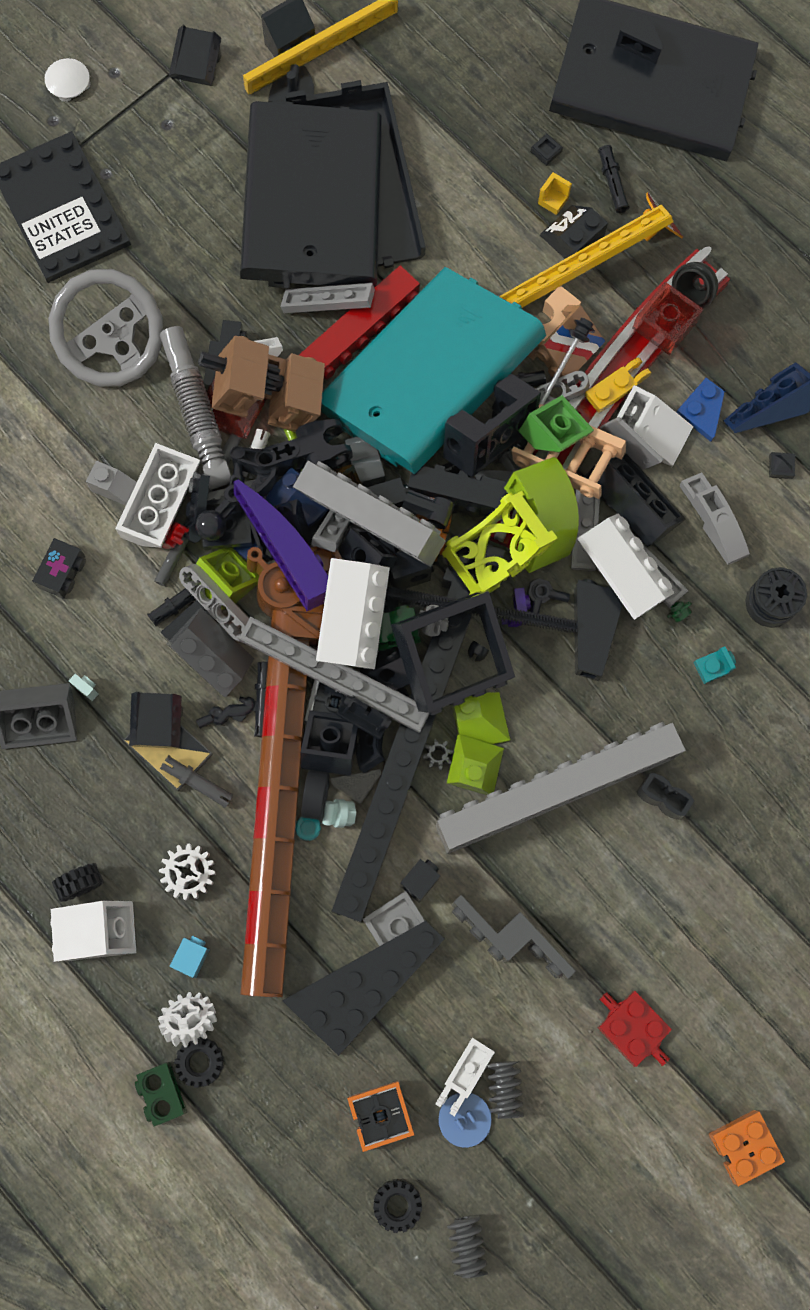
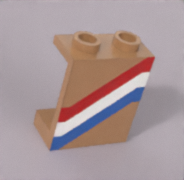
M567 305L561 311L566 319L545 341H541L534 348L536 356L546 364L548 372L552 377H554L574 341V338L571 337L568 331L569 329H575L577 326L574 320L585 318L592 322L581 305ZM595 325L592 327L595 333L589 332L587 335L590 342H578L559 378L578 371L605 342Z

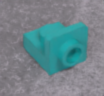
M725 646L693 662L704 684L730 674L736 668L735 657Z

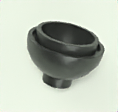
M702 262L686 263L675 272L672 279V291L676 300L682 306L691 310H700L711 304L716 297L718 279L715 272L708 265ZM699 278L704 281V285L699 282Z

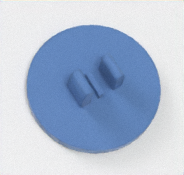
M459 1093L450 1096L442 1105L439 1112V1127L443 1136L453 1145L466 1148L472 1147L482 1142L489 1133L491 1113L482 1098L470 1093L454 1117L450 1114V1109L460 1096Z

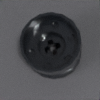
M783 567L772 568L764 572L747 592L745 600L747 612L761 626L769 628L780 627L789 622L806 604V584L801 576L791 569Z

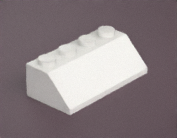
M155 443L115 528L119 536L141 546L161 548L187 493L190 478H193V473L197 471L201 461Z
M619 513L607 518L577 538L634 620L674 594L670 581L662 576L657 569L656 561L648 556L643 549L641 540L633 535L629 529L628 522Z
M331 558L316 661L375 669L389 567Z

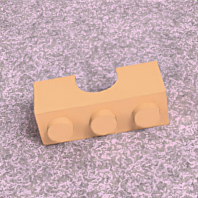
M562 286L558 287L544 302L542 312L551 321L543 324L546 337L542 341H545L566 319L561 311L567 305H581V302ZM533 349L528 355L532 360L537 357L535 354L536 350Z

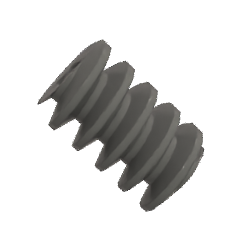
M520 1061L494 1062L487 1065L488 1069L495 1070V1073L488 1076V1079L496 1082L495 1085L489 1087V1090L496 1092L497 1095L489 1098V1101L497 1103V1106L490 1109V1112L497 1114L498 1119L524 1117L523 1112L516 1110L523 1106V1102L515 1099L522 1095V1090L515 1088V1086L522 1083V1080L514 1077V1075L521 1073V1069L513 1066Z
M479 1215L455 1218L454 1222L447 1226V1229L456 1231V1234L449 1237L450 1241L457 1242V1245L451 1248L450 1251L459 1253V1257L453 1259L452 1263L460 1265L461 1268L453 1273L462 1278L488 1275L487 1271L480 1270L487 1265V1261L479 1258L485 1254V1249L477 1247L484 1242L483 1237L476 1235L482 1231V1226L474 1224L480 1220Z

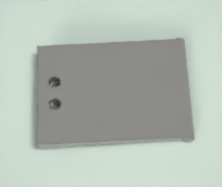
M620 417L600 426L602 431L626 440V454L643 470L663 461V458Z

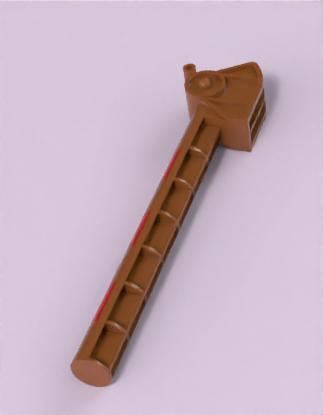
M317 546L311 548L314 555L318 554L324 566L323 569L327 575L329 574L331 558L342 559L338 550L332 552ZM257 547L250 548L247 553V569L259 575L257 602L260 609L272 618L271 627L309 647H318L324 604L306 611L278 564L274 562L268 565L262 559L261 549ZM268 656L240 995L283 997L307 675Z

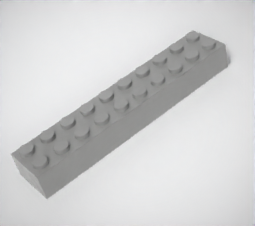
M664 722L658 723L650 727V730L646 731L644 735L640 731L628 736L627 740L623 741L620 745L618 741L604 746V749L598 754L595 751L586 753L581 756V759L577 760V763L572 764L571 760L558 765L553 773L549 774L548 770L534 775V778L529 783L521 780L512 784L511 788L508 789L509 791L505 793L497 790L488 794L485 801L481 803L476 799L464 804V808L459 812L455 813L454 809L440 814V818L436 823V829L446 853L449 854L676 759L686 750L674 724L665 725Z

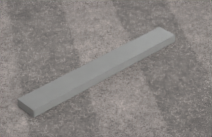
M252 617L249 618L238 638L239 641L346 696L352 697L354 695L355 698L367 704L368 707L374 708L384 715H389V718L420 733L429 715L427 712H418L414 700L346 665L316 661L317 650Z

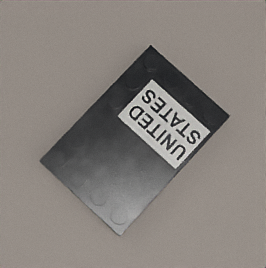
M72 131L0 163V191L47 283L131 245L124 228Z

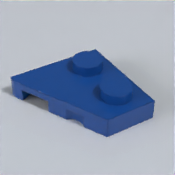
M705 378L676 412L710 442L716 434L724 391L708 378Z

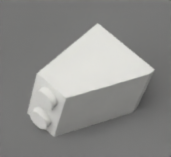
M98 901L51 909L54 962L136 953L133 901Z

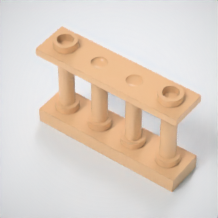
M591 426L594 431L579 440L581 445L568 468L564 470L573 488L579 490L582 495L588 498L595 497L600 499L601 485L597 483L611 458L617 457L622 460L626 453V440ZM529 442L524 450L516 447L512 449L513 461L521 468L544 460L532 455L535 449ZM594 447L601 450L603 454L589 479L575 474L589 448ZM550 451L545 460L552 457L557 458L560 452Z

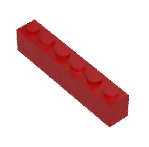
M401 265L374 288L375 292L370 308L350 309L299 354V356L311 357L316 361L325 363L323 380L331 378L337 367L341 364H346L352 358L355 351L363 349L374 334L378 335L386 327V324L391 319H394L417 296L420 290V283Z

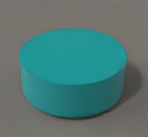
M300 817L296 822L295 830L300 839L312 841L319 836L321 825L316 819Z

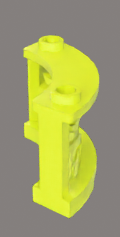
M523 491L516 494L508 493L500 500L501 504L481 523L461 537L454 536L446 542L445 545L447 547L442 552V555L450 562L469 589L470 594L480 591L493 592L500 587V583L505 581L508 576H516L529 566L528 562L532 558L542 555L558 539L552 530L549 532L546 530L523 498L525 496ZM513 508L516 509L524 520L520 527L517 526L519 523L518 514H516L514 519L510 518V511ZM503 519L504 524H503V523H497V522H498L499 520ZM527 526L532 531V533L526 530ZM506 532L515 534L510 544L512 561L508 562L501 557L494 556L485 558L491 533ZM477 537H479L478 544L473 542ZM520 537L523 539L519 543L524 544V550L521 552L517 550V543ZM464 547H468L470 552L463 557L468 559L475 558L474 563L464 566L456 554L457 551ZM490 562H497L499 564V568L496 572H493L491 570V567L493 565H489L486 567L485 564ZM475 568L478 584L468 570Z

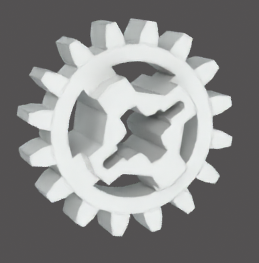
M187 844L186 850H183L178 845L176 853L168 851L169 860L162 859L166 867L159 869L160 873L165 874V877L160 882L169 884L165 889L166 892L175 890L173 897L178 898L183 894V899L188 900L189 895L192 894L195 899H198L199 891L205 894L208 892L205 888L206 884H214L209 877L216 875L215 871L210 870V867L215 862L213 860H206L210 855L208 852L200 854L202 850L200 846L192 850V845ZM190 855L187 857L186 860L182 862H176V860L180 857ZM199 860L203 863L204 874L199 871ZM178 867L183 869H188L190 867V870L198 876L195 877L193 875H187L184 879L185 874L182 873V871L179 870ZM171 870L175 871L177 876L175 883L171 877ZM199 882L196 887L186 889L190 883Z
M188 992L185 998H182L179 994L176 1002L168 1001L169 1008L161 1009L164 1016L158 1017L160 1022L159 1029L162 1036L164 1035L167 1042L172 1041L174 1046L182 1042L183 1046L187 1047L189 1041H193L196 1045L198 1044L197 1038L202 1037L206 1039L207 1035L205 1032L214 1030L212 1023L217 1022L216 1011L209 998H203L201 993L193 997L191 992Z

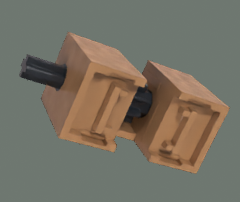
M234 336L218 356L201 352L198 360L199 366L216 371L212 400L213 409L246 418L249 408L257 400L270 399L268 425L296 432L300 426L315 421L320 416L325 363L316 361L311 357H303L293 353L287 359L269 355V346L251 341L244 336Z

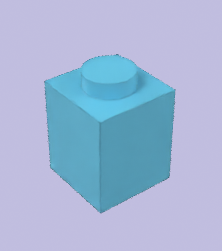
M192 936L190 940L183 938L169 967L192 978H197L210 949L204 947L205 941L195 936Z

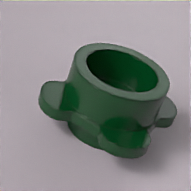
M678 601L670 607L671 612L667 614V618L672 617L675 622L685 619L692 613L689 607L692 604L691 601L687 603Z

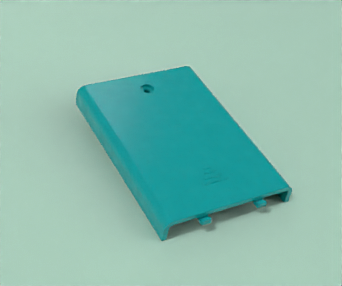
M444 267L322 391L321 412L331 419H340L342 430L353 438H361L379 450L381 456L396 467L400 464L413 474H416L444 444L445 423L448 418L456 415L462 409L472 415L494 392L497 382L510 375L546 337L544 325L539 319L522 310V306L518 303L513 302L511 304L479 286L478 281L470 278L468 280L451 269ZM376 413H380L379 416L374 417Z

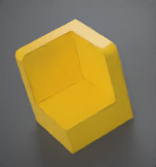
M552 172L540 189L538 204L557 215L569 199L572 183Z

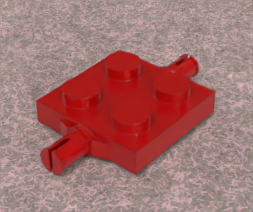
M633 991L624 1001L619 1003L608 992L600 997L599 1000L610 1011L606 1019L597 1028L633 1067H637L645 1057L650 1055L661 1066L669 1061L670 1058L666 1056L659 1046L672 1029L636 991Z

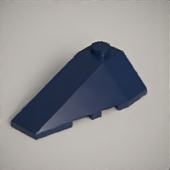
M796 362L774 375L770 379L771 384L767 388L757 390L755 392L756 397L751 402L743 403L724 420L725 425L734 433H738L810 412V373Z
M290 468L274 485L265 500L272 506L298 499L302 503V509L310 528L329 509L308 498L293 487L300 474L293 468ZM253 532V546L233 548L246 560L248 550L252 547H257Z

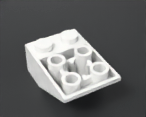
M635 385L617 416L627 423L663 458V463L673 467L693 429L689 422L657 396Z

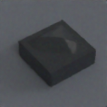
M771 452L769 455V477L793 479L795 477V454Z

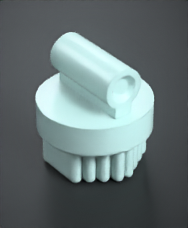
M335 799L334 802L326 801L322 824L333 825L335 828H344L345 826L355 824L357 813L355 803L353 801H345L344 799Z

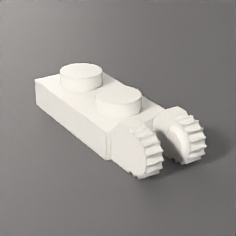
M472 1038L447 1079L446 1087L438 1098L436 1105L439 1107L444 1105L450 1090L456 1091L460 1096L450 1109V1114L455 1117L463 1101L469 1097L495 1052Z

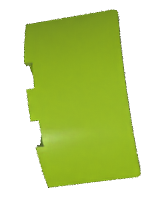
M555 457L513 472L504 487L506 492L516 494L523 491L525 494L523 498L548 532L552 530L558 538L542 555L536 556L528 562L529 566L525 569L528 573H531L569 556L572 552L579 527L577 500L566 471ZM527 526L526 530L532 533V531ZM523 543L518 545L517 550L519 552L524 550Z

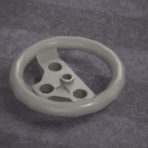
M91 269L71 278L55 296L48 317L50 342L59 361L78 379L98 387H121L141 378L156 362L162 346L160 333L163 331V318L152 293L135 277L115 269ZM94 284H113L131 293L129 298L75 338L66 342L63 319L68 304L79 291ZM126 307L133 311L134 316L131 321H126L122 317V311ZM147 316L149 339L144 353L141 354L139 347L134 342L136 324ZM109 325L111 326V332L107 331ZM88 335H92L96 339V346L93 349L88 348L85 344V338ZM121 341L129 345V352L126 355L118 351V344ZM97 352L110 354L120 364L121 371L99 372L84 366L82 362L91 358Z

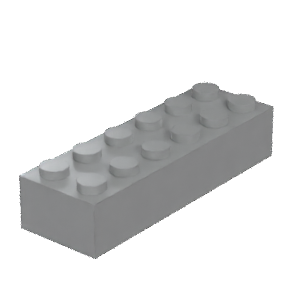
M307 461L293 485L295 489L313 501L430 567L446 542L440 536L441 531L435 528L433 524L424 519L420 521L408 510L402 507L398 508L381 495L378 497L370 489L361 484L357 485L350 478L339 472L337 474L330 467L319 461L316 465Z

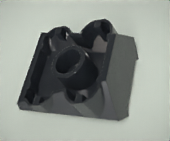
M183 24L178 29L169 76L174 79L211 86L216 76V63L221 59L220 44L222 38L215 31L208 32L188 28Z
M295 499L273 506L310 546L312 544V535L310 534L302 509V503ZM248 518L257 547L262 551V559H273L270 551Z
M131 693L129 746L179 749L181 717L183 716L182 696L173 693Z

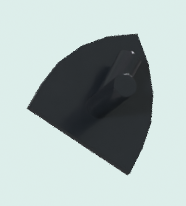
M292 64L290 71L286 75L273 81L268 102L285 100V93L305 90L306 96L314 95L313 80L304 65L299 67L296 64Z

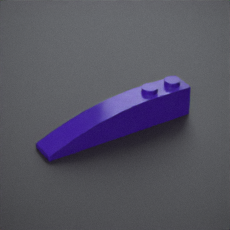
M239 479L234 481V495L306 611L324 604L328 575L323 569L324 566L318 554L314 555L297 530L277 509Z

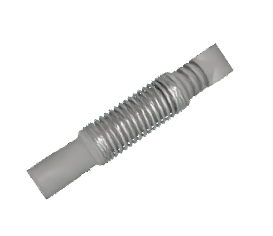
M180 326L169 327L160 333V338L172 370L170 375L172 386L175 389L180 409H182L181 413H183V420L187 425L186 428L188 429L193 449L199 454L204 473L210 476L209 489L212 490L228 485L231 475L227 462L224 459L223 450L221 449V433L217 427V420H215L201 372L193 363L183 328Z

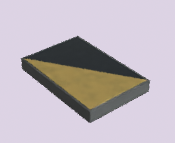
M182 725L180 726L181 740L179 749L129 746V733L123 741L177 791L185 783L183 785L178 782L179 779L160 769L162 763L173 767L165 761L166 757L170 755L186 767L190 765L193 767V771L197 772L213 755Z

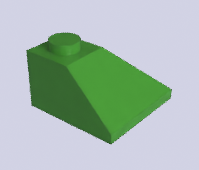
M563 395L531 412L519 430L534 449L553 452L565 450L594 431Z

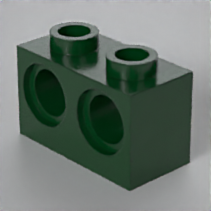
M170 1062L136 1075L135 1088L138 1095L144 1097L146 1106L143 1107L144 1114L148 1123L152 1122L153 1127L187 1113ZM153 1074L161 1078V1086L157 1090L149 1085V1078ZM161 1100L167 1101L170 1105L168 1115H162L158 1111V1103Z

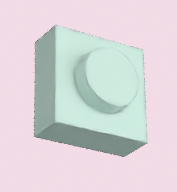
M74 674L69 680L76 689L91 701L98 695L94 689L96 684L85 675L80 678Z

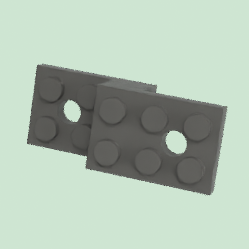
M462 895L452 903L454 907L452 913L461 923L466 920L472 927L470 933L479 942L484 940L490 946L487 951L497 962L501 960L503 962L509 961L522 947L529 943L528 950L537 959L543 958L548 965L545 968L554 978L569 979L576 972L521 912L516 914L496 933Z

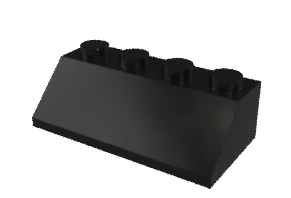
M626 453L622 460L617 457L610 459L597 483L601 485V495L610 508L626 519L629 527L636 533V537L643 544L649 547L657 543L686 519ZM595 464V465L591 468V470L585 475V477H586L587 479H589V477H590L591 473L593 472V470H594L596 464Z

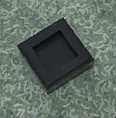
M546 133L531 147L530 152L547 166L562 152L563 147Z

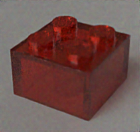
M665 282L638 313L632 329L670 356L698 323L704 309Z

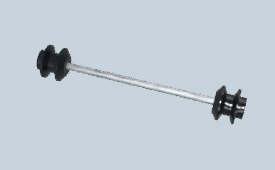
M585 318L575 319L574 322L577 326L575 329L568 330L574 341L541 398L540 404L544 405L578 342H590L587 335L589 332L595 333V330L592 328L594 324ZM523 438L513 445L511 449L516 447L524 450L528 441Z

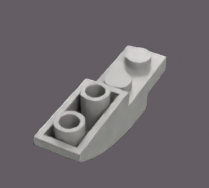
M702 472L682 480L680 488L704 521V531L725 562L730 565L748 557L750 553L740 526L717 485L712 487Z

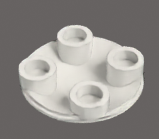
M66 58L50 65L45 73V84L50 93L59 97L61 101L68 102L90 87V76L88 69L83 63L75 59Z

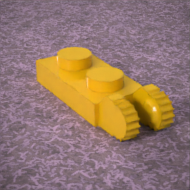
M639 357L585 392L584 396L598 413L630 393L634 385L637 386L650 376L651 371L648 368L640 372L634 379L629 374L642 363Z

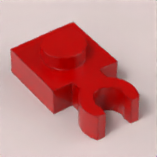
M173 522L162 548H174L176 543L181 545L183 543L181 538L189 529L177 522Z

